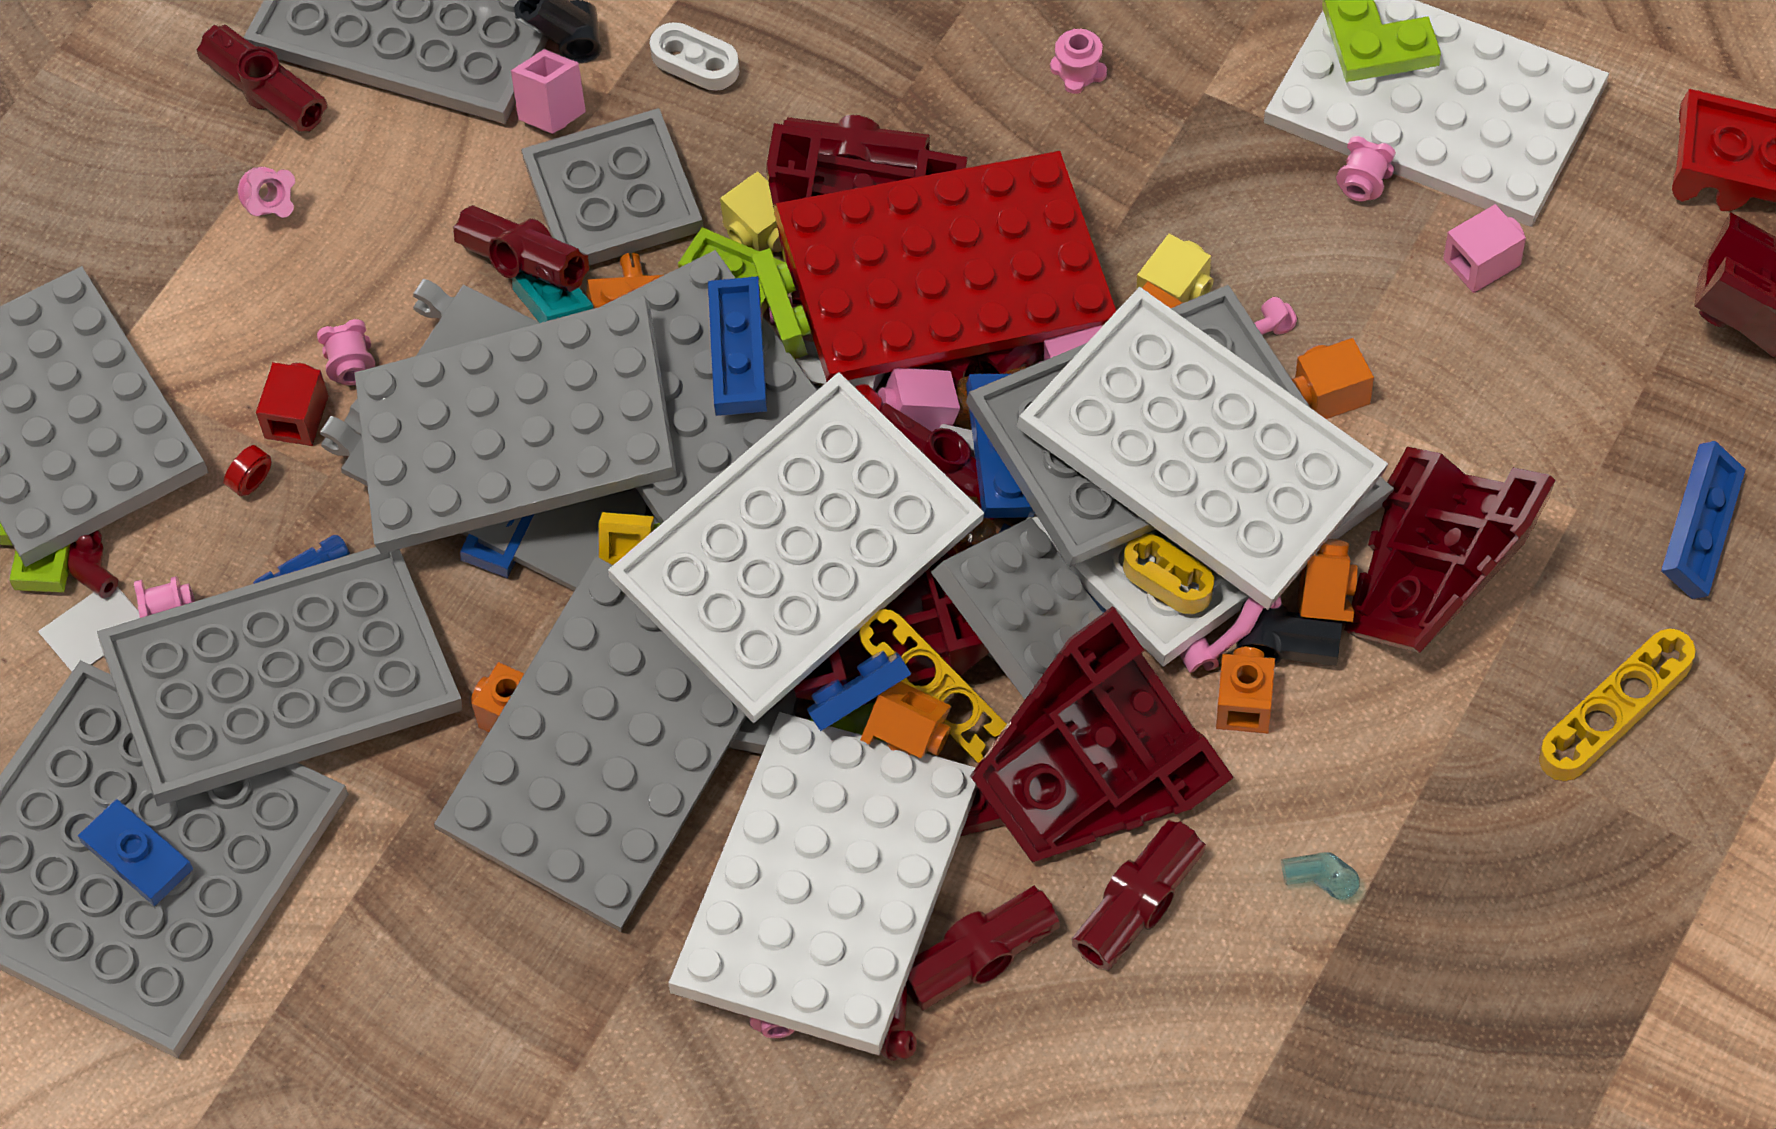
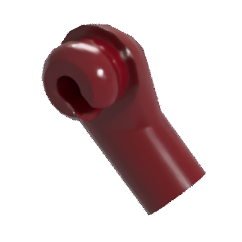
M96 530L89 535L79 537L77 541L71 543L68 570L73 578L99 597L105 599L110 597L117 589L118 579L102 567L104 549L101 542L102 534L99 530Z
M908 987L903 989L880 1054L890 1061H896L898 1058L907 1060L912 1057L916 1050L914 1034L909 1030H905Z

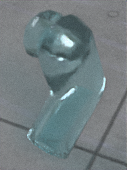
M1331 852L1281 859L1285 885L1313 882L1332 897L1341 900L1351 898L1359 889L1360 879L1358 873Z

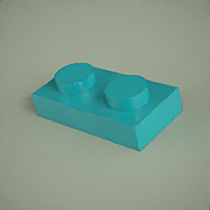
M525 273L512 278L513 291L539 323L594 309L592 302L580 288L568 292Z

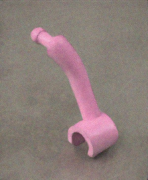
M1272 297L1261 307V312L1265 318L1254 322L1262 335L1271 331L1279 335L1292 330L1296 325L1297 317L1288 303H1284L1278 297Z
M1249 597L1235 624L1217 641L1209 645L1206 638L1203 637L1181 653L1180 657L1188 672H1195L1201 665L1207 671L1216 669L1219 665L1218 658L1220 655L1251 632L1264 607ZM1279 597L1270 608L1280 607L1281 598Z

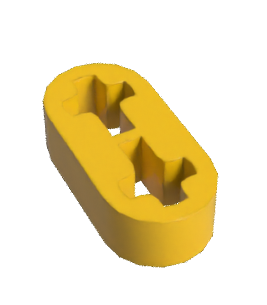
M1145 534L1127 543L1124 551L1123 571L1133 584L1183 614L1199 613L1209 606L1213 595L1214 577L1211 570L1203 563L1154 534ZM1150 555L1156 557V563L1149 561L1144 566L1138 564V557L1141 559H1146ZM1192 582L1199 584L1198 590L1192 588L1187 593L1181 591V584L1184 586H1189Z

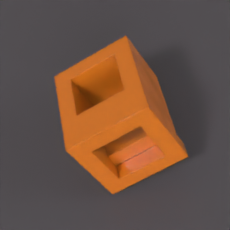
M1328 539L1323 543L1319 551L1309 559L1307 565L1300 572L1296 605L1301 617L1353 622L1354 610L1349 599L1345 598L1346 595L1354 596L1357 565L1350 564L1348 556L1349 543L1337 539Z
M1254 647L1237 648L1234 650L1233 655L1222 654L1216 729L1269 734L1275 658H1265L1263 651Z
M900 681L878 695L860 740L870 745L876 738L887 742V746L891 750H900L920 759L927 752L938 756L951 731V727L944 724L951 705Z

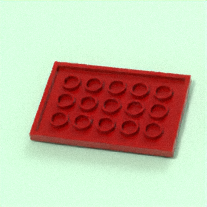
M1061 151L780 202L775 205L774 215L827 382L838 372L847 380L892 372L893 369L913 368L1040 343L1054 337L1100 325L1103 326L1116 312Z

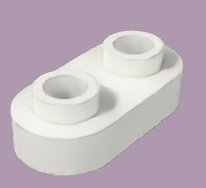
M682 23L664 24L658 27L651 35L650 49L652 60L657 67L708 90L725 89L738 78L739 62L737 52L730 44ZM674 51H679V52H681V53H679V54H677V55H672V54H670L671 52H674Z

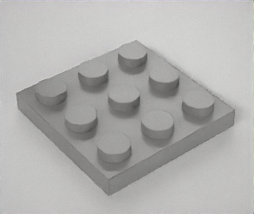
M659 108L521 149L523 161L552 238L574 246L580 252L588 254L589 265L698 233L701 227H703L701 214Z
M1032 517L942 561L931 572L1024 700L1067 640L1103 614L1082 586L1079 577L1070 570L1051 544L1048 535L1038 527Z

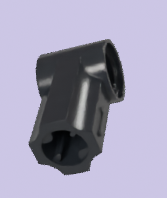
M518 0L514 5L516 19L557 43L560 56L583 64L595 60L600 55L602 47L596 7L592 3L583 0Z
M1281 603V606L1275 609L1269 608L1267 610L1263 608L1251 632L1236 643V649L1240 647L1260 649L1263 651L1265 658H1275V664L1279 663L1281 659L1337 666L1343 621L1301 617L1300 613L1288 612L1287 608Z

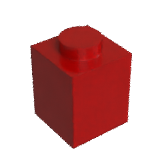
M272 362L256 410L265 439L313 446L329 397L321 370L314 369L304 363L288 365Z

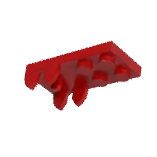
M1689 88L1680 104L1679 110L1680 133L1678 155L1672 184L1674 197L1684 202L1698 196L1703 188L1712 187L1718 190L1716 202L1720 211L1738 209L1748 202L1751 197L1776 203V109Z

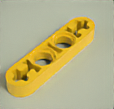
M879 609L860 628L861 644L871 656L881 651H884L888 657L895 654L888 644L882 642L876 647L869 640L874 633L869 626L871 622L877 620L879 623L884 624L889 619L897 626L892 635L902 646L907 637H910L917 644L916 647L911 648L901 656L902 660L906 664L914 656L922 655L928 657L935 665V677L926 686H915L907 678L901 682L942 702L953 693L964 694L969 698L973 708L970 718L962 724H953L948 720H945L944 724L951 727L949 735L979 764L983 758L981 752L986 747L984 742L974 734L968 743L961 736V733L973 727L979 720L982 712L991 720L983 725L982 728L993 737L998 736L1007 724L900 615L892 610Z
M1676 629L1660 630L1650 637L1547 733L1543 739L1539 755V763L1545 774L1559 781L1574 780L1582 775L1688 675L1696 651L1692 639L1684 632ZM1673 650L1680 653L1678 660L1675 658L1668 659L1661 666L1658 674L1654 667L1659 662L1661 652L1670 653ZM1637 678L1647 684L1650 693L1643 698H1632L1622 691L1620 684L1626 679ZM1592 711H1604L1613 718L1615 725L1608 731H1596L1586 723L1585 716ZM1577 735L1581 742L1575 748L1573 759L1564 757L1560 761L1554 757L1556 748L1562 752L1574 743Z

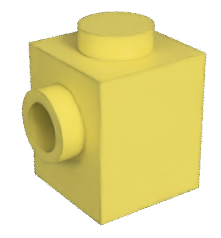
M757 171L720 198L723 226L726 228L731 240L757 251L770 248L772 253L780 252L782 248L769 183Z
M1169 233L1137 274L1136 290L1139 286L1143 288L1147 281L1183 303L1207 294L1213 285V278L1210 277L1211 255L1205 253L1196 243L1183 241Z

